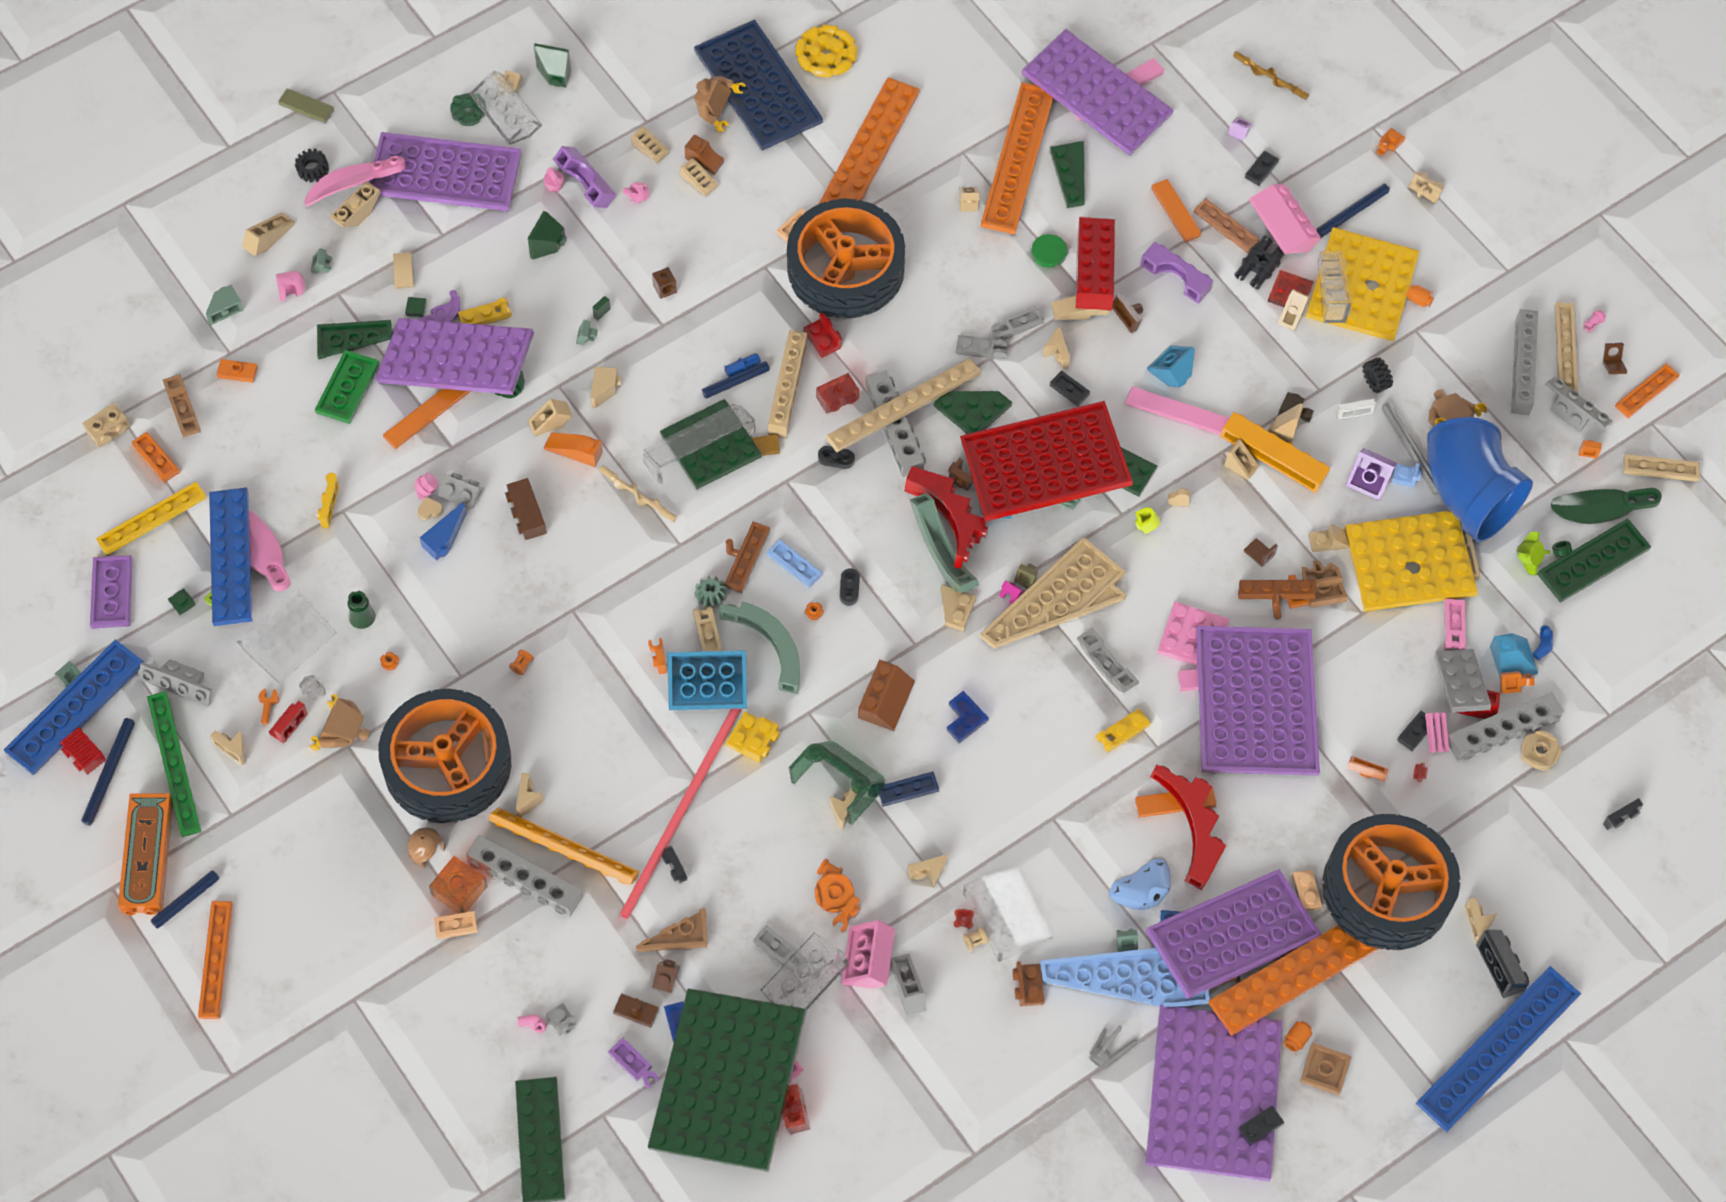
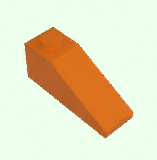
M551 432L544 446V450L596 467L603 453L602 441L577 434Z

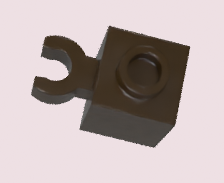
M1287 392L1279 409L1278 416L1298 404H1304L1305 398L1296 393ZM1302 408L1300 418L1305 422H1310L1314 411L1310 408Z

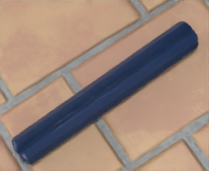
M763 361L703 388L702 394L707 399L768 372L770 367L766 361Z
M213 870L207 873L150 920L152 925L157 929L160 928L219 880L218 874Z

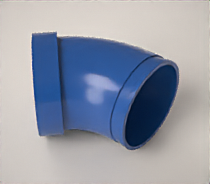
M1471 417L1449 419L1435 425L1428 432V464L1437 492L1451 513L1462 523L1461 527L1477 542L1488 540L1498 533L1519 511L1531 492L1533 481L1520 469L1511 467L1507 463L1502 452L1501 431L1495 424L1487 420Z

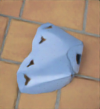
M1152 859L1135 874L1115 881L1110 889L1109 896L1115 902L1131 909L1146 910L1158 906L1170 890V869L1164 859ZM1155 894H1160V898L1154 901Z

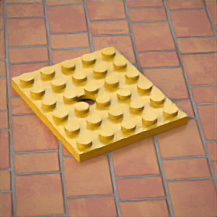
M1332 228L1306 317L1394 342L1407 298L1406 293L1410 287L1420 251L1339 228ZM1369 280H1374L1378 283L1379 287L1375 290H1369L1365 283Z
M1450 510L1345 525L1364 612L1445 601V599L1477 596L1478 591L1461 524ZM1415 562L1420 566V571L1412 574L1409 570H1406V564Z

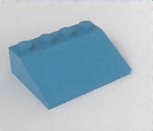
M746 650L668 652L669 711L747 709Z

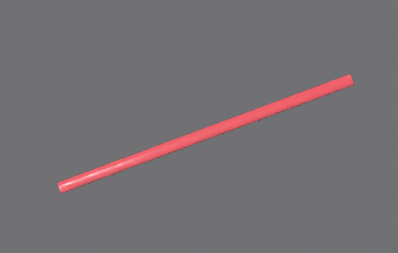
M730 709L620 912L622 917L626 919L630 917L662 857L661 854L664 853L663 849L670 843L742 709Z

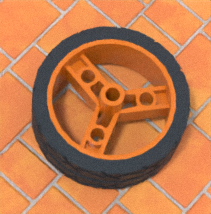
M842 198L813 206L799 217L794 223L787 240V273L794 293L805 305H809V308L820 314L850 319L874 313L887 305L895 297L904 279L905 241L897 222L887 212H883V209L869 202ZM842 233H858L869 237L878 244L855 245V241L851 236H843ZM817 241L832 259L821 278L816 276L804 262L805 254ZM881 270L875 277L865 282L843 285L845 281L854 278L855 271Z
M450 688L435 689L432 692L430 690L415 695L407 700L390 715L383 727L378 744L379 763L389 793L396 803L400 804L399 806L409 814L422 820L427 819L429 822L453 823L480 814L500 797L507 785L512 767L511 749L503 720L496 710L491 708L489 703L481 697L464 692L463 690ZM444 720H456L445 735L436 736L433 742L408 741L416 732L427 725ZM479 731H481L492 743V752L484 771L471 782L459 758ZM454 741L457 742V745H456L455 748L453 747V742H454ZM426 754H435V757H430V756H425V755H426ZM399 767L438 768L451 791L433 792L424 790L406 779L399 770Z
M1378 814L1351 824L1340 835L1324 868L1322 878L1324 882L1322 883L1323 898L1338 926L1350 936H1354V939L1379 949L1404 950L1419 946L1430 940L1442 928L1459 895L1460 871L1455 855L1450 851L1452 849L1443 837L1432 828H1428V825L1403 815ZM1378 846L1401 850L1414 857L1422 865L1407 867L1401 860L1390 861ZM1349 858L1377 886L1370 908L1357 897L1349 883L1346 869ZM1434 891V906L1426 912L1414 917H1390L1398 894Z

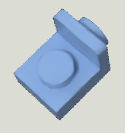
M1397 463L1391 483L1414 488L1415 482L1420 481L1422 471L1419 470L1420 463H1416L1415 467Z

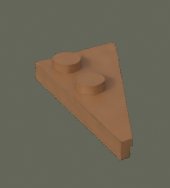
M702 908L695 915L689 918L686 917L679 923L660 931V934L643 940L639 945H636V951L708 948L706 909Z

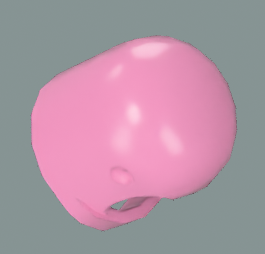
M289 271L276 274L280 301L286 300V295L296 294L297 297L303 295L306 285L304 277L300 272Z

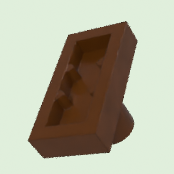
M1122 293L1116 295L1112 306L1113 311L1130 333L1136 332L1142 321L1139 314L1143 313L1142 305L1140 303L1131 305Z
M621 993L613 1014L652 1028L659 1012V1007Z

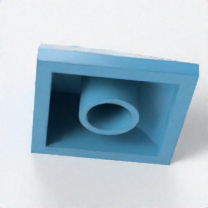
M1170 345L1147 367V370L1167 386L1182 387L1192 376L1195 349L1188 346Z
M1514 633L1494 636L1490 649L1499 678L1500 673L1519 671L1521 675L1538 674L1527 638Z

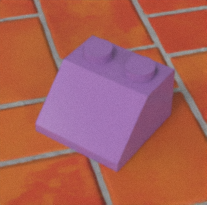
M1363 448L1356 459L1345 486L1380 501L1397 466V462Z

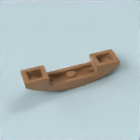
M178 374L163 379L183 438L201 432L181 375Z

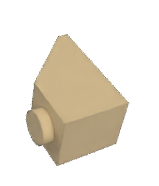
M595 367L591 392L592 408L598 407L616 394L617 387L621 385V376H618L617 368Z
M549 399L528 420L534 436H538L561 428L573 415L566 401Z

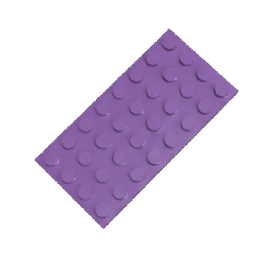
M1067 29L1022 69L1021 74L1129 156L1174 112L1171 107Z
M381 132L374 162L383 161L392 156H399L404 159L406 167L401 172L381 178H373L369 180V183L380 190L379 196L509 211L522 150L521 148Z
M398 318L376 380L378 383L513 395L534 331L530 328Z
M1280 869L1149 926L1146 929V933L1187 999L1292 952L1322 935Z

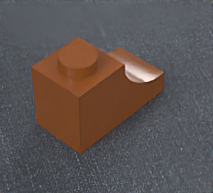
M695 134L684 146L686 160L689 161L693 158L703 169L714 175L724 164V158L711 148L709 142Z

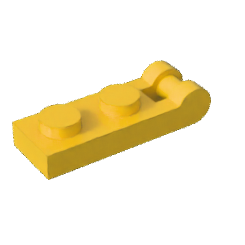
M503 297L492 303L458 312V317L461 323L486 325L510 318L512 312L508 308L507 298Z
M328 473L325 477L327 488L326 492L322 493L321 503L323 504L317 513V519L320 520L321 527L329 528L339 490V483L335 473Z
M1138 708L1106 730L1100 731L1095 738L1098 742H1102L1103 748L1108 753L1148 728L1150 721ZM1111 736L1114 740L1110 741L1108 737Z

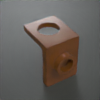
M1605 343L1602 363L1609 375L1627 374V368L1622 361L1623 343ZM1611 348H1618L1616 355L1610 356L1608 354Z
M1255 538L1244 549V552L1263 567L1275 556L1278 545L1274 544L1269 549L1260 540Z

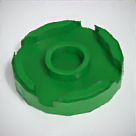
M1046 234L1036 238L1032 244L1031 254L1037 264L1051 268L1064 262L1068 249L1062 238Z

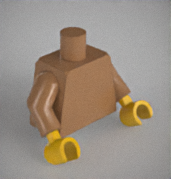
M714 76L710 79L704 78L702 81H699L696 85L698 91L694 97V101L698 106L699 116L711 125L714 124L718 132L726 131L722 126H729L727 121L718 120L731 93L730 88H733L735 93H744L739 91V86L746 87L744 83H733L732 80L722 76Z
M1440 389L1433 394L1436 400L1429 410L1428 423L1434 427L1440 422L1449 419L1473 418L1475 414L1477 417H1480L1482 415L1481 412L1487 413L1486 404H1473L1460 397L1457 393L1447 396L1444 390Z
M336 694L331 695L333 702L327 701L331 711L319 736L321 739L319 740L316 736L310 738L312 742H316L314 745H309L312 750L346 747L351 745L356 737L364 741L367 740L371 731L361 727L364 716L353 701L343 698L338 699Z

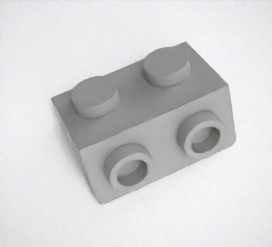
M454 472L451 475L445 474L437 496L457 504L463 502L465 507L474 509L479 492L484 490V487L479 486L480 482L469 479V481L463 480L462 475Z

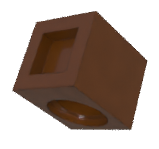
M669 267L652 273L653 287L660 299L677 293L676 280Z

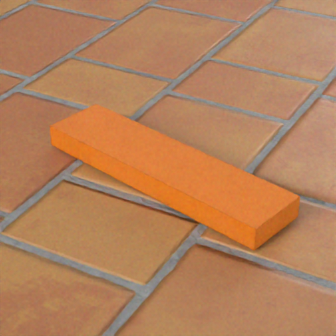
M1166 179L1153 184L1151 187L1152 191L1184 242L1200 237L1201 231L1169 180Z
M1666 363L1617 402L1615 407L1629 419L1676 381L1680 375Z
M1213 787L1202 805L1205 808H1214L1217 805ZM1170 792L1135 797L1138 818L1183 812L1181 806Z

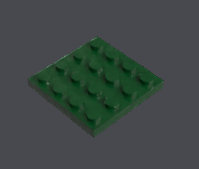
M725 399L660 430L661 437L696 490L762 457V453Z

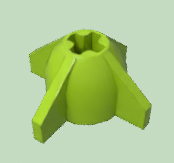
M1531 531L1516 549L1517 558L1521 561L1529 575H1537L1538 565L1541 564L1544 554H1550V550H1544L1543 544L1539 542L1540 532Z

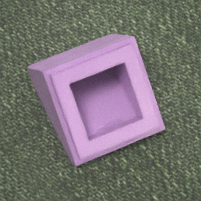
M1236 117L1231 123L1228 134L1244 140L1252 127V123Z

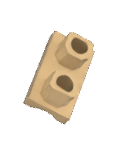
M1417 171L1408 187L1417 192V197L1421 198L1424 196L1433 203H1436L1444 189V184L1439 181L1434 182L1429 178L1428 174Z

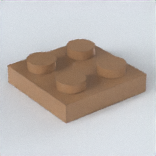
M1312 1043L1300 1083L1339 1096L1352 1056Z

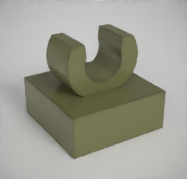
M1030 563L1027 566L1020 564L1014 582L1027 588L1032 586L1038 574V571L1035 570L1036 566Z

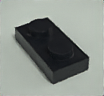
M1264 150L1246 172L1244 178L1260 186L1276 167L1279 158Z
M1062 370L1049 385L1078 407L1090 395V391Z
M1420 711L1397 738L1398 742L1412 752L1427 735L1426 716L1423 711Z
M1639 798L1607 816L1603 823L1604 827L1607 830L1612 827L1616 829L1625 823L1624 820L1629 817L1634 819L1641 813L1640 809L1644 804Z
M1272 1105L1239 1126L1238 1131L1249 1146L1284 1125L1285 1122Z

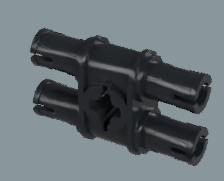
M1265 235L1257 245L1250 249L1249 254L1242 259V265L1234 274L1237 279L1242 276L1240 281H1244L1250 271L1255 272L1256 275L1250 281V285L1254 288L1257 284L1255 287L1257 290L1260 289L1266 279L1272 277V273L1280 266V260L1285 255L1279 245L1272 254L1268 253L1266 250L1273 242L1270 237L1266 240L1267 236Z

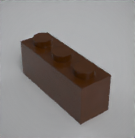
M525 478L506 484L507 492H505L507 503H511L513 506L510 510L513 519L517 518L518 520L516 526L519 535L523 534L524 539L528 540L547 534L546 525L529 479Z

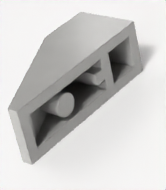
M910 954L892 957L890 962L906 1015L927 1011L924 990Z

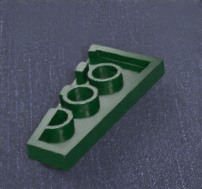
M1084 141L1051 146L1049 152L1066 207L1083 206L1085 203Z
M391 320L317 324L318 360L343 353L344 350L351 351L390 340L392 337Z

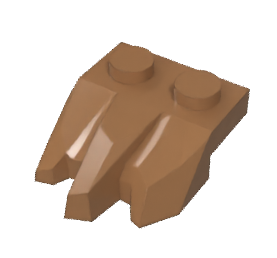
M1313 560V569L1309 570L1307 567H1302V580H1316L1317 582L1316 598L1308 599L1310 608L1347 602L1348 596L1342 584L1343 577L1339 568L1331 562L1327 564V567H1323L1320 561Z

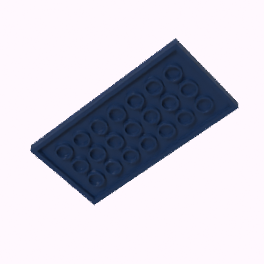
M755 19L694 46L695 53L711 77L722 76L732 80L733 83H744L746 87L739 86V91L744 93H735L733 88H730L731 93L728 102L761 151L823 123V117Z

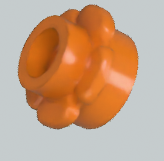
M818 602L808 603L805 609L806 616L811 620H818L824 613L822 605Z
M387 652L386 655H382L380 658L381 666L388 671L394 670L398 666L399 657L394 655L393 652Z

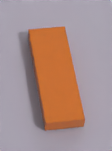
M148 432L132 441L135 449L164 483L180 473L178 467Z

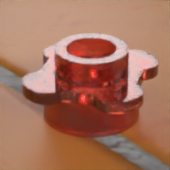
M956 909L954 912L956 920L953 923L956 928L966 927L971 929L973 927L972 917H974V912L968 909Z

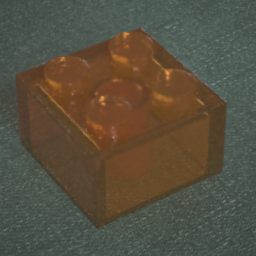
M455 856L451 858L429 885L431 895L458 914L467 912L488 887L485 876Z

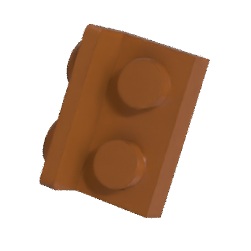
M1021 961L1016 962V967L1012 968L1013 981L1017 980V987L1014 989L1015 1000H1019L1020 1007L1044 1005L1040 964L1021 965Z

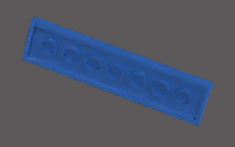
M245 487L209 492L212 623L214 626L253 622L249 491Z
M115 639L3 751L30 774L34 775L62 748L60 741L78 727L82 728L140 670V664L144 663V661Z

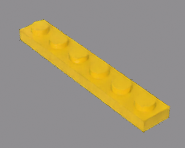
M194 482L97 537L96 540L107 556L204 501L207 497L198 483Z

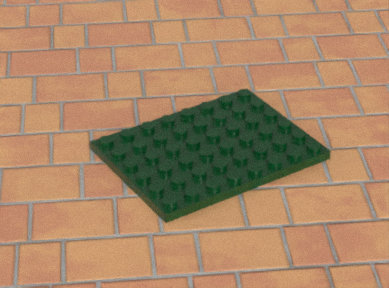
M688 988L647 1148L659 1152L769 1172L807 1010L805 1008Z

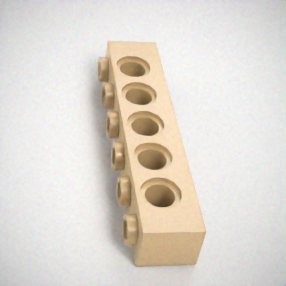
M789 330L768 422V435L777 434L778 437L787 438L807 348V333Z

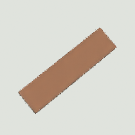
M1205 198L1194 208L1195 214L1246 253H1249L1250 249L1259 243L1260 239L1208 199Z

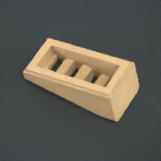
M643 126L631 136V144L656 163H659L670 153L669 149ZM660 149L661 151L655 155L654 153Z
M693 158L680 168L681 176L705 197L718 187V183Z

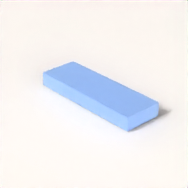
M780 539L767 551L768 556L809 588L822 576V572Z

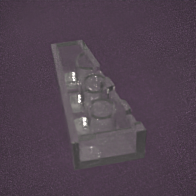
M1320 252L1318 258L1324 323H1346L1347 317L1351 314V298L1348 277L1345 271L1346 259H1343L1342 252Z

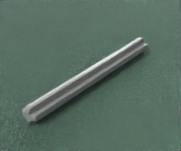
M1384 403L1382 405L1383 412L1415 464L1420 463L1419 470L1422 471V477L1434 495L1439 494L1432 480L1429 465L1392 403Z

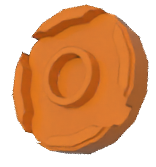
M830 872L823 875L815 886L817 904L823 910L830 913L841 912L854 896V887L851 880L846 875L838 872Z

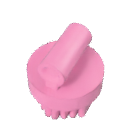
M553 167L548 168L547 173L544 175V184L549 192L560 191L564 184L563 174L554 170Z
M635 182L630 185V189L628 187L623 189V193L631 198L634 203L646 201L649 196L648 186L645 183Z
M430 473L418 477L414 483L419 499L432 495L439 486L437 479Z

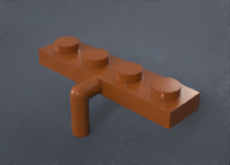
M753 521L740 550L733 548L732 539L726 540V553L736 557L724 583L726 588L743 593L770 533V527Z
M1240 580L1238 598L1272 599L1274 618L1280 619L1282 617L1280 599H1315L1317 582L1316 580Z

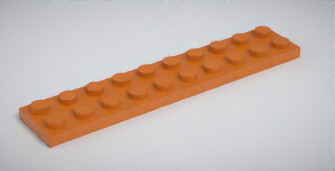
M887 77L819 204L842 198L856 199V201L863 199L920 93L919 88Z
M1021 82L980 227L1016 234L1054 99L1037 85Z
M1337 925L1210 999L1208 1003L1230 1035L1233 1036L1379 950V948L1365 945L1354 939V936H1350Z

